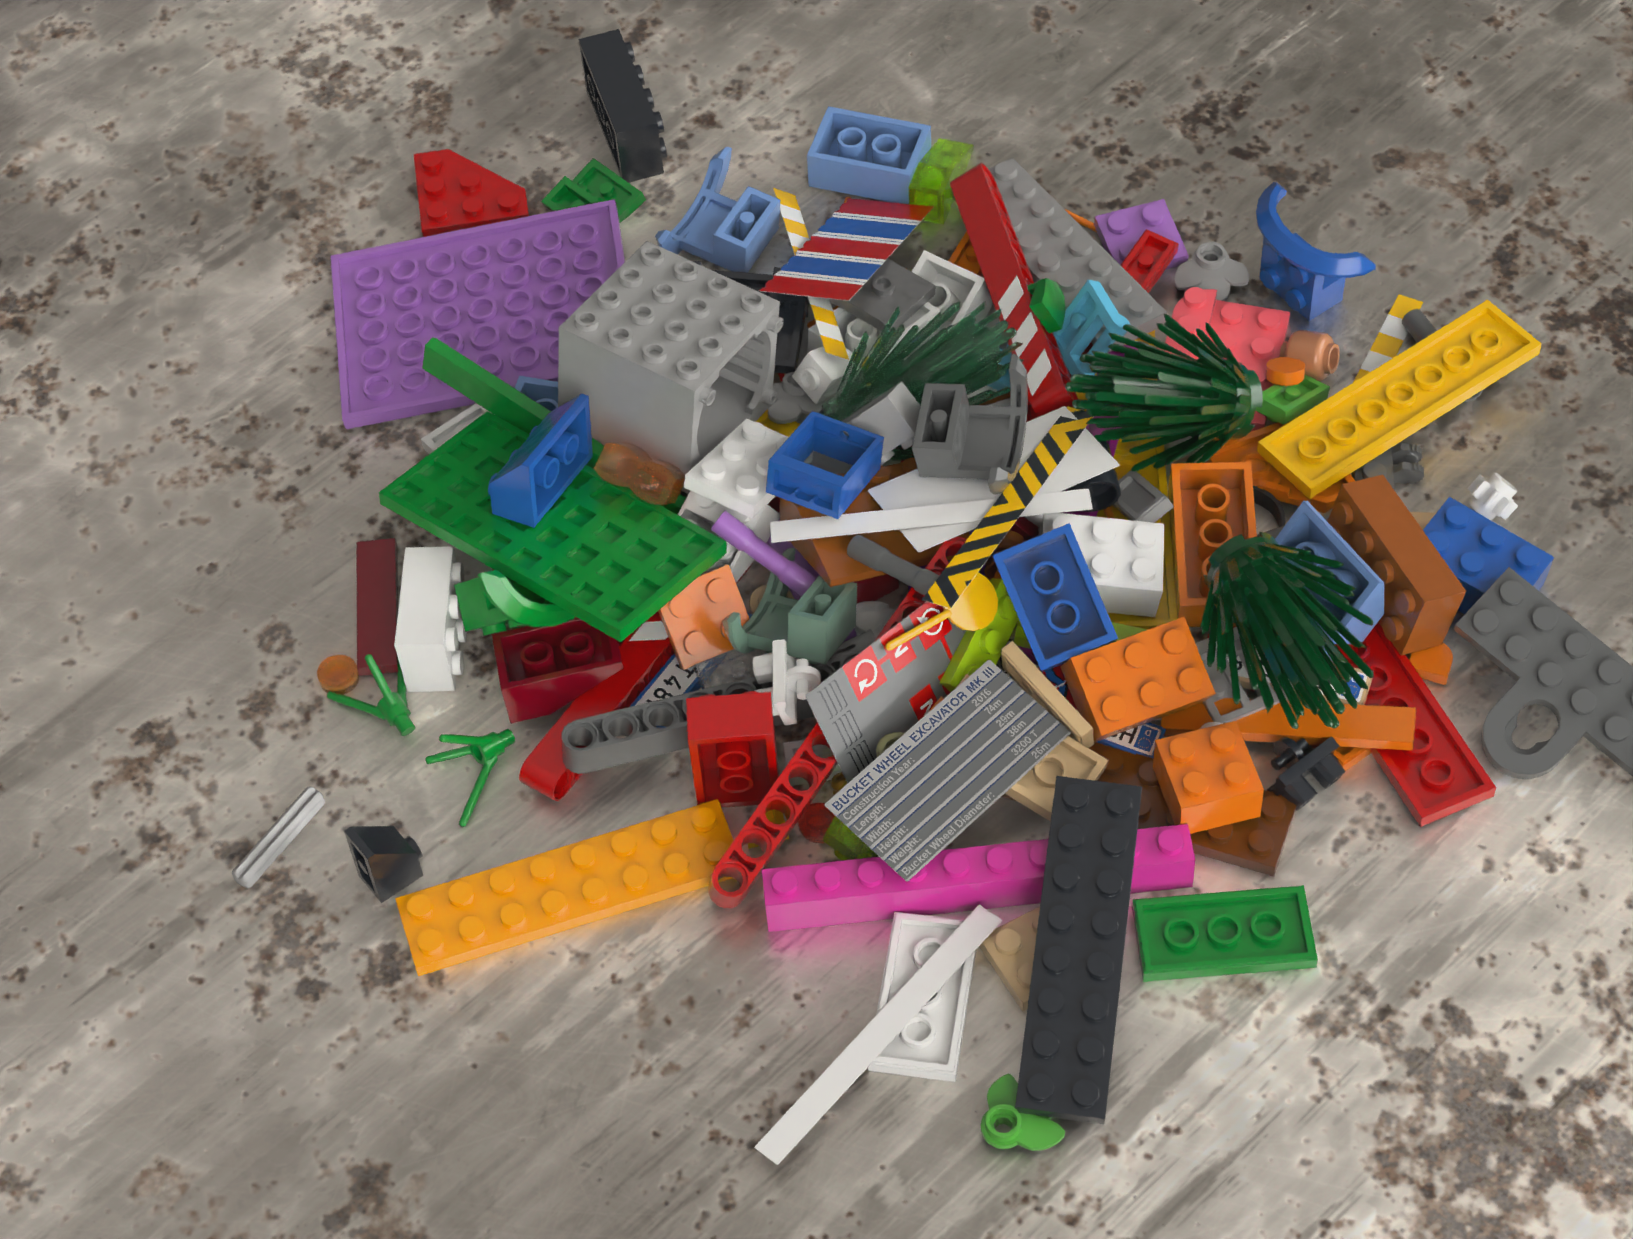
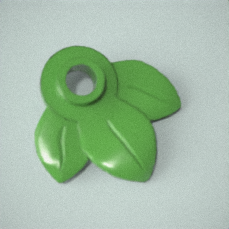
M1008 1073L1000 1077L991 1085L987 1093L989 1110L983 1115L981 1120V1134L989 1145L999 1149H1008L1019 1145L1031 1151H1040L1053 1147L1064 1138L1065 1130L1056 1122L1051 1121L1052 1117L1019 1113L1015 1109L1018 1083L1011 1074ZM1004 1124L1009 1126L1011 1130L1001 1133L996 1131L995 1128L998 1125Z

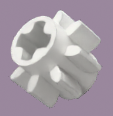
M1495 472L1489 479L1479 474L1467 488L1473 495L1468 504L1476 512L1491 521L1496 516H1501L1506 520L1518 506L1514 499H1512L1517 490Z

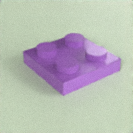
M1164 199L1095 216L1094 226L1103 248L1120 265L1146 229L1179 243L1178 252L1166 269L1178 267L1188 261L1189 255Z

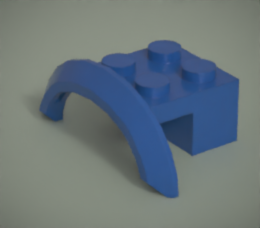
M1273 182L1261 194L1256 209L1257 226L1263 235L1259 279L1266 288L1273 290L1283 298L1292 310L1298 311L1308 321H1311L1343 300L1346 278L1365 275L1376 270V266L1362 253L1342 254L1324 252L1312 247L1297 233L1292 234L1282 223L1276 210L1277 204L1286 196L1287 190L1277 182Z

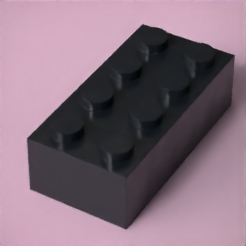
M619 29L578 39L586 92L620 177L630 183L664 174L662 159L667 158V150L663 138L659 137V133L664 132V125L660 112H653L652 110L654 109V101L650 88L644 89L642 86L645 85L641 66L633 64L635 56L631 42H624Z

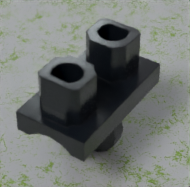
M1331 736L1305 756L1303 752L1309 748V744L1305 739L1300 738L1295 742L1289 737L1280 738L1274 744L1276 757L1271 760V765L1277 771L1283 767L1287 768V770L1275 779L1276 783L1270 786L1267 791L1273 792L1277 796L1281 794L1288 801L1297 805L1296 811H1298L1318 794L1304 777L1311 773L1322 787L1326 789L1346 772L1338 759L1333 755L1339 744Z

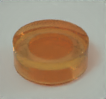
M333 655L321 662L317 670L320 686L326 693L331 691L344 695L352 691L359 682L357 665L352 658L346 655Z

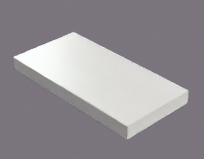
M894 912L876 1015L964 920ZM976 950L868 1066V1071L956 1082Z

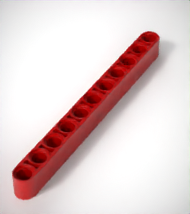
M954 537L945 541L925 569L941 575L949 564L946 557L955 556L967 539ZM912 587L875 641L927 602L922 600L924 595L916 592ZM818 722L714 868L708 886V893L711 900L717 906L733 908L745 899L761 876L762 869L768 866L838 765L833 753L830 757L821 758L812 750V747L815 745H824L831 750ZM794 777L803 778L808 782L810 788L798 791L790 785L789 780ZM770 810H778L785 815L787 821L782 824H774L767 819L765 813ZM754 843L762 849L763 855L758 858H751L743 852L742 846ZM723 877H732L739 883L740 888L734 892H727L719 886L718 880Z

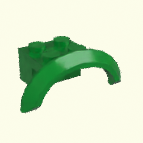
M498 570L479 573L478 578L454 585L465 632L482 629L483 636L507 631L505 624L509 625V629L525 626L553 627L575 618L574 615L509 579Z

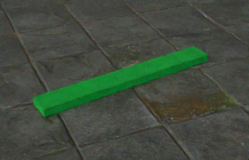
M432 337L425 345L422 369L519 429L530 434L531 430L538 426L551 412L437 338ZM592 438L593 457L586 464L587 466L678 515L686 497Z

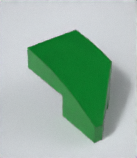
M1044 278L1036 283L1027 285L1028 291L1032 295L1029 307L1048 333L1061 330L1065 318V298L1057 282Z

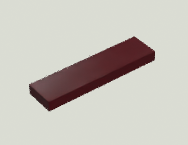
M389 538L356 542L359 676L372 675L365 661V656L368 654L373 656L382 674L396 673L398 671V657L394 646L398 617V555L396 539Z

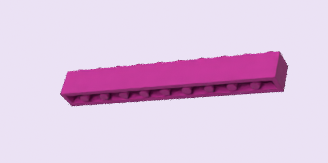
M1182 824L1137 829L1130 894L1193 887L1195 855L1189 825ZM1048 839L942 850L909 881H905L880 857L762 869L768 932L893 919L894 912L936 915L973 911L978 905L985 909L1039 904L1041 903Z

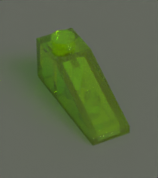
M939 138L919 161L908 187L909 204L934 206L923 221L945 224L954 201L950 181L965 173L974 150L973 144Z

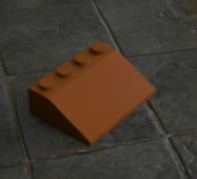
M908 458L897 464L881 466L880 470L843 514L883 510L870 495L868 489L918 469L915 458ZM839 473L837 475L844 477L846 473ZM780 498V521L827 516ZM900 530L789 541L830 587L886 574L882 571H876L847 555L848 545L856 535H861L887 548L892 554L918 567L928 565L943 544L941 543L922 552H917ZM968 531V532H966V533H964V534H961V535H959V536H957V537H963V538L968 539L969 536H970V533H969V531ZM948 556L946 558L947 560L953 559L954 556Z

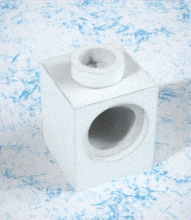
M823 346L807 353L792 375L815 404L846 391L862 368L847 349L846 352L849 360L825 353Z

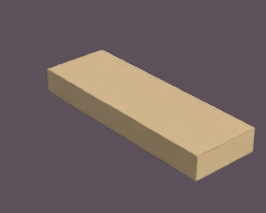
M1013 641L1002 648L1003 669L1013 680L1071 732L1068 735L1069 737L1087 748L1094 745L1092 726Z

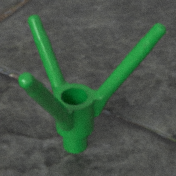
M371 654L365 656V661L383 694V698L378 702L377 706L332 691L328 692L327 698L373 714L383 721L387 720L390 726H396L402 736L409 735L416 728L409 718L411 712L408 709L406 685L399 660L397 692H391Z
M505 729L498 734L491 732L484 736L441 734L439 736L440 742L468 746L426 757V763L433 764L466 755H473L475 760L483 766L463 810L459 826L466 827L490 771L498 761L497 757L505 752L506 747L515 743V736L510 729Z

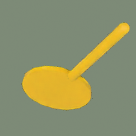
M978 572L951 609L943 607V612L888 642L885 646L886 649L892 650L947 618L952 624L962 630L976 631L987 627L994 620L998 610V597L994 586L987 577Z

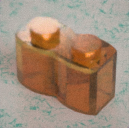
M626 442L606 443L594 467L597 474L605 481L616 486L629 487L637 497L655 505L675 503L685 481V474L675 465L666 461L652 460L643 449Z

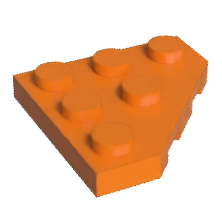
M1279 422L1249 432L1240 439L1229 440L1205 462H1251L1253 486L1268 491L1278 501L1300 506L1303 501H1309L1318 512L1326 513L1333 508L1342 484L1355 481L1352 475L1349 474L1311 499L1305 496L1257 452L1258 441L1284 426Z

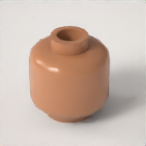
M1298 330L1290 336L1288 342H1283L1280 349V357H1290L1303 361L1305 363V375L1318 381H1323L1329 374H1333L1336 371L1340 351L1338 345L1334 343L1329 334Z

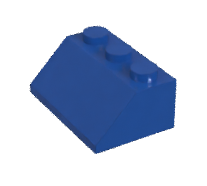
M581 393L551 411L538 426L531 430L529 437L521 447L512 452L509 461L499 473H495L491 477L488 485V494L491 497L492 514L535 528L593 457L588 395Z

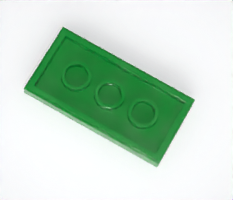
M1304 885L1132 900L1143 982L1317 968L1318 958Z

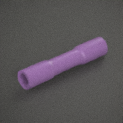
M725 510L710 529L737 550L745 552L767 568L783 584L801 597L817 579L799 564L788 560L757 537L753 530Z

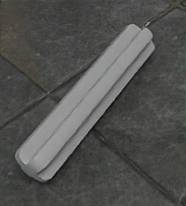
M310 786L305 788L233 869L232 875L238 884L245 888L252 887L325 804L320 791Z

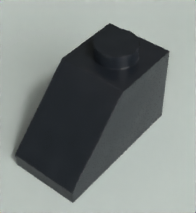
M351 826L344 831L358 876L381 903L423 876L419 862L423 855L419 846L411 836L403 838L394 826Z

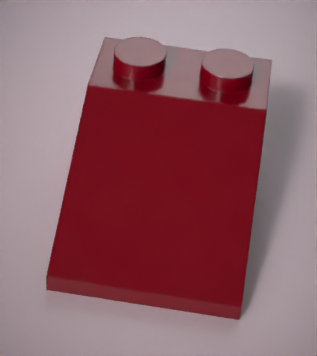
M577 617L553 627L525 626L492 634L500 688L511 724L551 715L623 669L618 641Z

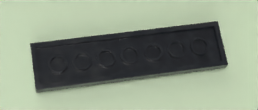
M1056 776L1015 1109L1019 1113L1098 1124L1105 1123L1142 793L1141 786Z

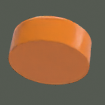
M1277 357L1269 360L1266 364V379L1275 385L1293 386L1304 380L1305 363L1299 359Z

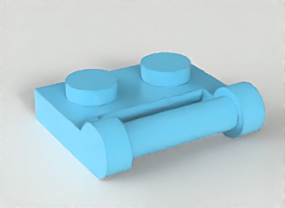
M1087 280L1066 309L1062 329L1053 332L1065 365L1071 375L1095 376L1096 373L1091 371L1090 364L1081 362L1080 357L1103 324L1106 329L1087 354L1094 355L1092 351L1107 353L1110 349L1108 346L1115 342L1108 333L1124 336L1127 331L1123 329V325L1130 324L1124 316L1118 313L1099 281Z

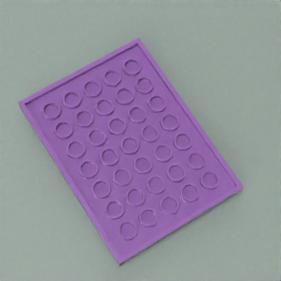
M615 199L331 255L341 409L345 428L351 429L475 404L471 399L422 369L425 345L432 337L437 338L514 388L519 376L558 382L559 326L625 263Z

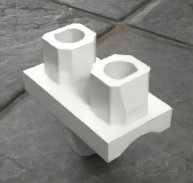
M785 639L772 641V653L753 657V671L758 684L773 682V687L754 691L759 693L771 692L773 716L779 715L784 725L797 724V698L805 700V695L821 683L820 672L816 668L809 666L807 659L802 658L796 661L794 657L788 655Z

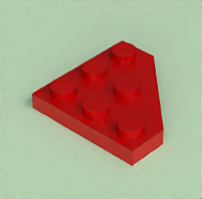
M450 149L414 154L423 237L529 216L525 188Z

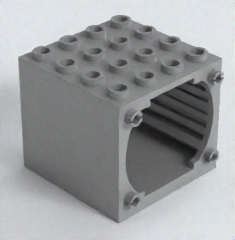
M646 241L559 326L558 407L581 393L588 395L592 438L656 479L689 494L690 490L684 488L685 475L745 419L756 422L776 401L777 391H773L777 333L783 326V318L779 317L780 301Z

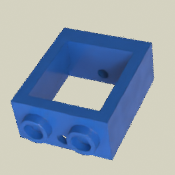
M812 411L769 459L766 493L839 519L880 470L884 437ZM843 431H846L849 436H846ZM815 451L853 466L843 477L804 461Z

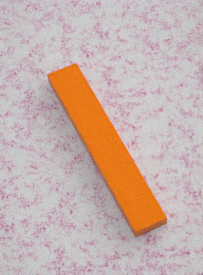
M1222 698L1214 702L1221 716L1242 708L1240 702L1238 705L1235 704L1233 698ZM1200 703L1162 717L1161 727L1166 729L1164 737H1170L1198 730L1202 725L1213 722L1204 704ZM1280 703L1273 705V708L1268 713L1266 709L1236 720L1244 741L1275 743L1282 737H1289L1295 742L1303 738L1309 745H1320L1332 736L1339 746L1413 750L1416 708L1357 705V708L1354 709L1350 704H1343L1345 711L1342 714H1337L1331 704L1328 703L1340 723L1337 728L1326 726L1318 714L1314 715L1310 709L1303 706L1304 716L1300 715L1297 721L1299 728L1294 729L1290 726Z

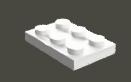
M745 419L685 475L684 488L753 519L775 497L766 493L768 461L789 437L767 428L761 423ZM814 451L804 461L805 463L810 464L812 462Z

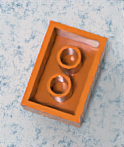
M1185 616L1074 656L1061 666L1078 712L1093 728L1094 743L1203 703L1216 694Z

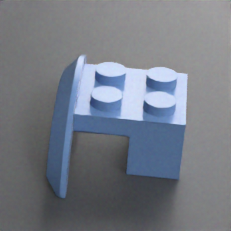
M725 147L710 160L702 187L683 219L671 232L661 230L658 231L655 237L658 246L677 255L684 250L732 272L748 273L779 229L780 199L750 186L747 187L738 201L719 194L731 160L732 148Z

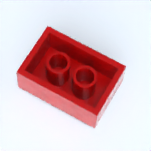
M747 691L742 694L720 696L706 694L700 697L686 698L688 745L697 805L716 799L719 800L721 808L759 805L779 777L771 692Z

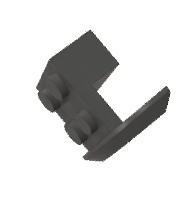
M1012 354L1009 366L1010 406L969 405L964 384L925 383L912 446L920 477L988 479V486L992 494L1002 493L1015 479L1023 451L1028 408L1027 370L1016 354Z

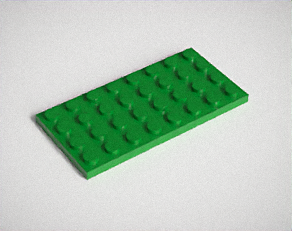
M488 411L379 492L380 504L490 568L500 571L509 579L619 642H622L727 553L725 540L587 465L584 466L535 528L492 514L491 497L488 494L489 481L495 473H499L509 461L512 452L519 449L530 434Z

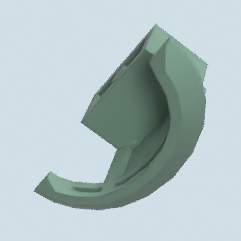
M795 548L786 549L782 555L788 560L794 561ZM770 572L765 593L749 621L742 626L740 613L736 612L731 613L722 621L725 633L737 652L747 654L755 649L765 650L767 653H772V641L785 639L788 655L807 659L811 664H826L856 626L857 583L851 582L830 587L819 575L803 596L797 600L786 597L789 587L783 584L775 574Z

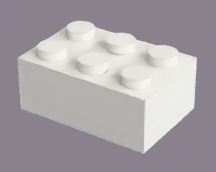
M1065 513L1043 514L1038 536L1070 523L1107 613L1146 617L1156 616L1163 593L1164 524Z
M453 546L405 547L394 646L407 692L455 691L457 675H463L464 658L463 652L459 651L460 642H466L467 632L464 629L454 585L464 582V566L462 562L456 561Z

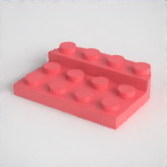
M1199 287L1187 289L1184 297L1174 307L1172 318L1191 334L1197 336L1196 328H1199L1212 340L1205 330L1207 322L1227 349L1229 347L1236 360L1242 363L1248 370L1255 371L1260 380L1262 391L1275 385L1266 379V364L1269 360L1280 357V349L1283 342H1285L1290 312L1216 300L1217 290L1202 289ZM1168 336L1166 337V344L1196 360L1199 359ZM1255 411L1253 420L1250 423L1254 424L1255 427L1251 432L1266 426L1267 417Z

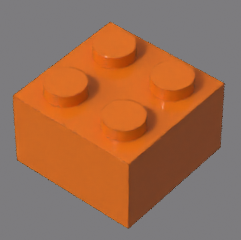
M1236 721L1155 740L1153 770L1175 825L1188 824L1190 834L1260 817L1264 788Z

